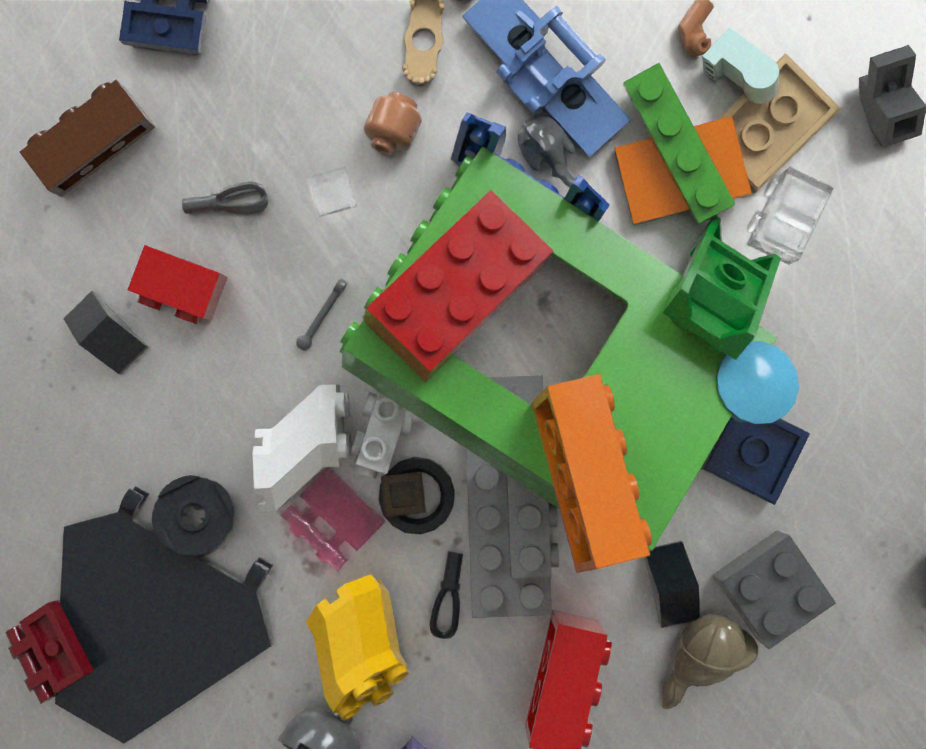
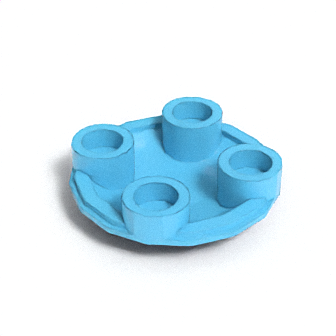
M763 341L750 342L736 360L726 355L720 361L717 374L718 393L726 408L733 413L731 417L735 421L752 424L773 423L786 416L795 404L799 391L797 370L789 356L777 346Z

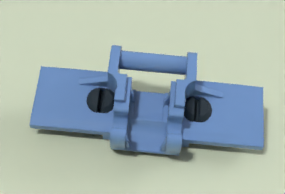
M479 0L462 15V18L502 61V65L497 69L496 73L535 116L544 110L548 116L550 115L562 126L569 137L588 158L631 121L626 113L591 76L604 64L606 59L601 53L596 55L562 18L563 11L558 6H555L542 18H539L524 0ZM549 28L584 65L581 70L575 72L572 67L567 66L563 68L545 48L546 40L544 36L548 33Z

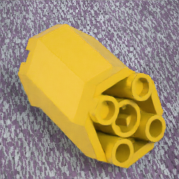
M372 574L348 582L338 588L336 593L340 598L332 604H329L326 598L315 606L306 621L308 628L314 636L324 697L332 711L338 713L341 720L344 721L355 716L361 711L363 706L371 702L374 706L384 703L394 694L391 687L402 681L409 674L407 670L408 665L399 650L390 593L380 579H376Z

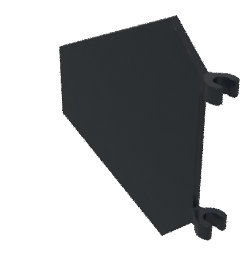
M137 486L134 489L129 488L118 512L64 526L60 604L94 672L66 690L56 693L55 704L123 744L273 645L258 589L266 579L273 564L259 557L253 563L243 582L201 557H181L160 542L154 530L135 520L136 514L141 510L150 493Z

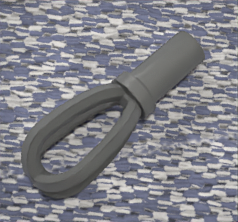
M249 181L228 186L219 192H212L211 195L183 198L182 207L185 214L205 211L221 212L222 210L236 214H252L264 211L268 205L269 198L265 187L257 182ZM259 192L261 195L260 199L254 203H223V200L240 194Z

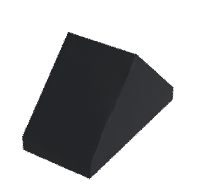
M91 291L63 318L77 343L120 375L149 347L94 291Z
M677 541L655 546L652 551H649L650 556L644 558L660 627L664 628L700 618L699 585L683 542Z

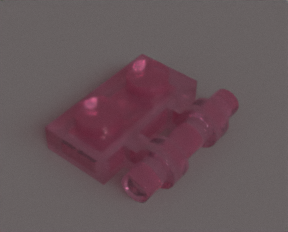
M327 467L300 495L311 507L304 515L292 504L281 514V517L292 526L289 530L297 538L301 535L317 551L315 555L323 563L327 560L337 571L349 560L338 550V547L346 541L358 551L385 523V520L330 467ZM319 516L336 531L330 540L312 524Z

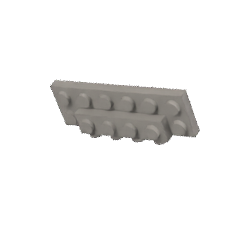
M543 375L489 377L530 405L543 391ZM466 449L472 618L552 615L551 568L559 567L558 543H550V527H557V507Z

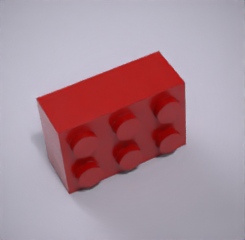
M552 609L525 723L529 748L581 749V747L587 748L589 746L593 727L592 722H588L591 706L597 707L599 704L602 682L597 681L601 665L607 666L612 648V642L607 640L608 635L598 620Z

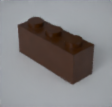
M117 79L112 83L107 82L98 86L92 92V98L80 107L74 106L66 110L59 117L60 122L48 131L42 130L31 136L27 141V146L19 151L48 191L62 197L155 127L129 91Z

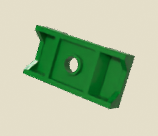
M715 216L710 219L697 237L689 254L691 256L689 264L681 281L671 293L663 314L668 316L678 327L690 330L704 339L715 351L725 353L736 360L756 336L781 257L775 253L752 260L722 242L721 218Z

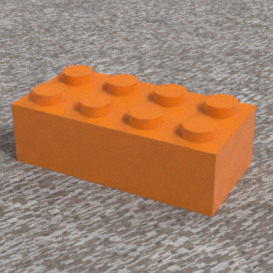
M601 374L547 386L531 403L576 573L650 556L648 546L652 543L651 532L647 521L644 518L640 519L635 501L639 499V489L634 475L627 473L623 458L627 454V446L622 431L615 429L611 414L614 411L615 404L610 387L603 385Z

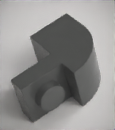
M909 45L870 57L868 75L859 77L860 100L868 124L883 147L922 135L926 104L912 87L917 55Z

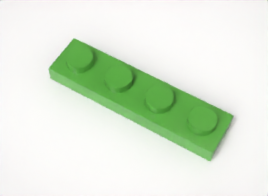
M660 63L624 81L623 86L696 223L699 225L735 206L733 198Z

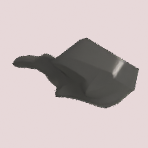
M536 115L528 118L518 132V144L526 161L531 168L540 171L541 163L545 161L551 167L552 176L561 179L566 186L571 187L575 178L572 177L567 168V158L564 151L565 149L569 153L575 152V147L562 126L549 116Z

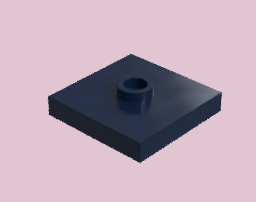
M731 417L701 469L775 505L810 433L781 418L773 423L752 424L749 422H738Z

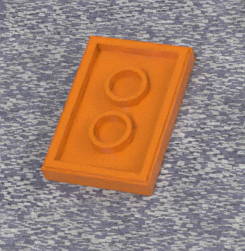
M730 116L694 126L733 200L750 196L752 192L733 117ZM651 138L614 148L633 226L690 211Z

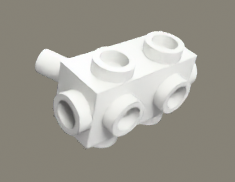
M379 391L376 394L371 392L368 394L362 415L369 417L364 432L357 430L350 450V454L356 455L353 472L375 479L378 472L388 473L399 435L408 436L412 427L411 423L425 422Z

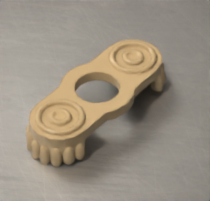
M410 0L409 2L411 16L410 25L404 36L407 51L405 64L402 65L404 75L413 84L425 85L431 82L435 74H437L438 53L443 45V34L441 32L442 15L445 8L443 0ZM423 29L429 30L435 36L433 47L426 51L418 50L412 43L414 34Z

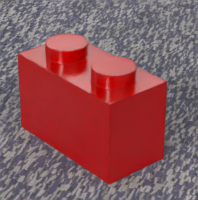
M144 245L127 290L139 295L137 303L159 311L162 304L177 309L175 317L198 324L199 318L212 321L228 277Z

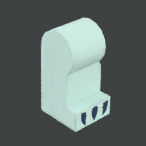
M730 27L702 56L704 74L715 82L722 75H725L742 87L745 96L754 103L769 102L778 93V64Z

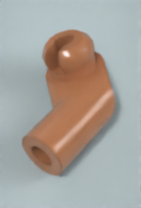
M695 0L678 25L683 49L691 56L704 55L711 48V39H706L707 35L704 33L702 26L714 8L709 0Z

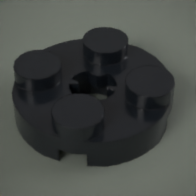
M189 475L173 480L161 490L154 505L151 519L157 538L167 549L181 557H202L216 551L225 543L233 531L235 513L232 500L224 487L207 478ZM190 506H193L196 511L201 509L205 511V518H200L203 522L197 527H194L192 523L185 525L182 521V516H187L184 510Z

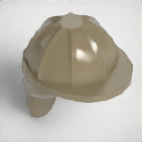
M707 613L691 622L684 628L675 648V669L672 671L671 677L664 683L662 708L670 709L677 706L690 686H709L724 681L735 672L749 667L756 661L758 656V645L755 639L726 615Z

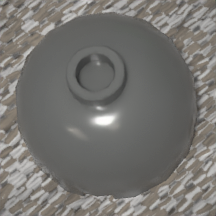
M319 708L304 710L290 721L278 738V741L283 743L282 745L287 749H361L358 734L350 727L353 718L345 721L341 720L338 713L333 712L332 709L330 712Z

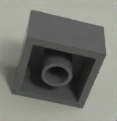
M778 530L713 574V577L757 641L767 649H771L836 604L791 536Z

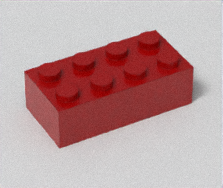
M490 190L366 307L364 322L426 382L544 267L554 250Z

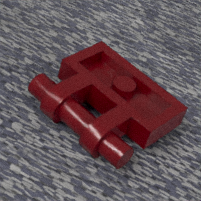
M59 600L45 604L19 622L20 625L5 632L12 645L8 649L13 659L19 660L27 676L24 682L29 692H35L40 704L51 700L56 696V693L66 690L94 672Z

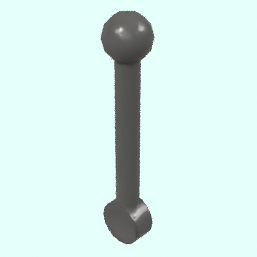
M343 278L338 280L331 295L305 335L297 338L296 345L300 350L306 351L311 347L313 335L348 284Z

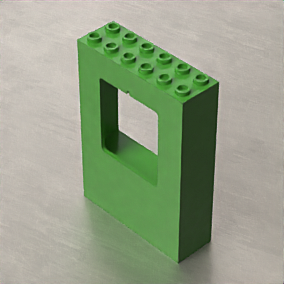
M482 146L475 158L467 155L455 174L457 179L451 190L446 187L441 192L433 206L435 211L429 220L430 223L423 220L411 237L410 241L413 243L407 252L408 255L405 256L400 253L387 273L390 277L385 284V289L482 197L492 190L554 250L551 256L624 302L626 305L625 312L584 377L601 374L603 385H608L612 391L615 408L611 414L615 429L622 431L626 441L627 454L623 458L627 473H632L637 481L639 499L635 502L640 519L644 518L650 528L652 543L648 546V549L652 551L733 414L724 405L718 393L717 385L718 367L720 361L727 354L715 351L704 339L690 330L678 327L668 316L663 314L671 293L683 277L681 274ZM377 287L367 300L364 308L366 309L384 290ZM365 314L361 324L355 321L352 322L340 341L343 344L340 352L343 354L342 368L559 508L532 405L455 355L425 382L364 322ZM759 326L756 336L751 342L763 341L773 345L778 337Z

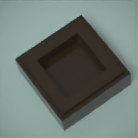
M422 471L381 476L385 517L426 513Z

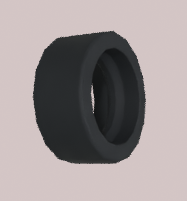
M412 457L398 462L386 475L422 471L432 476L438 483L441 492L440 503L437 509L428 517L421 519L409 518L405 515L385 517L381 484L378 501L383 516L393 527L404 533L421 535L436 530L447 520L454 506L455 489L451 476L442 465L429 458Z

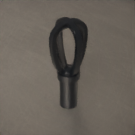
M450 551L447 553L444 577L440 583L442 588L436 597L430 618V631L437 638L450 639L455 635L458 628L460 613L458 590H460L459 578L463 559L462 553ZM451 592L453 603L451 627L448 631L442 632L437 627L439 610L446 593Z

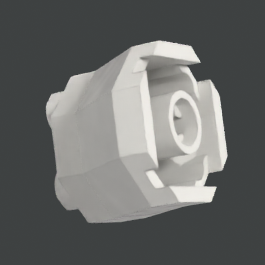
M319 385L273 428L256 429L255 438L263 437L262 446L253 447L255 496H264L265 501L258 504L259 512L277 511L325 467H340L343 465V458L351 457V433H344L343 417L350 416L349 393L340 391V385Z

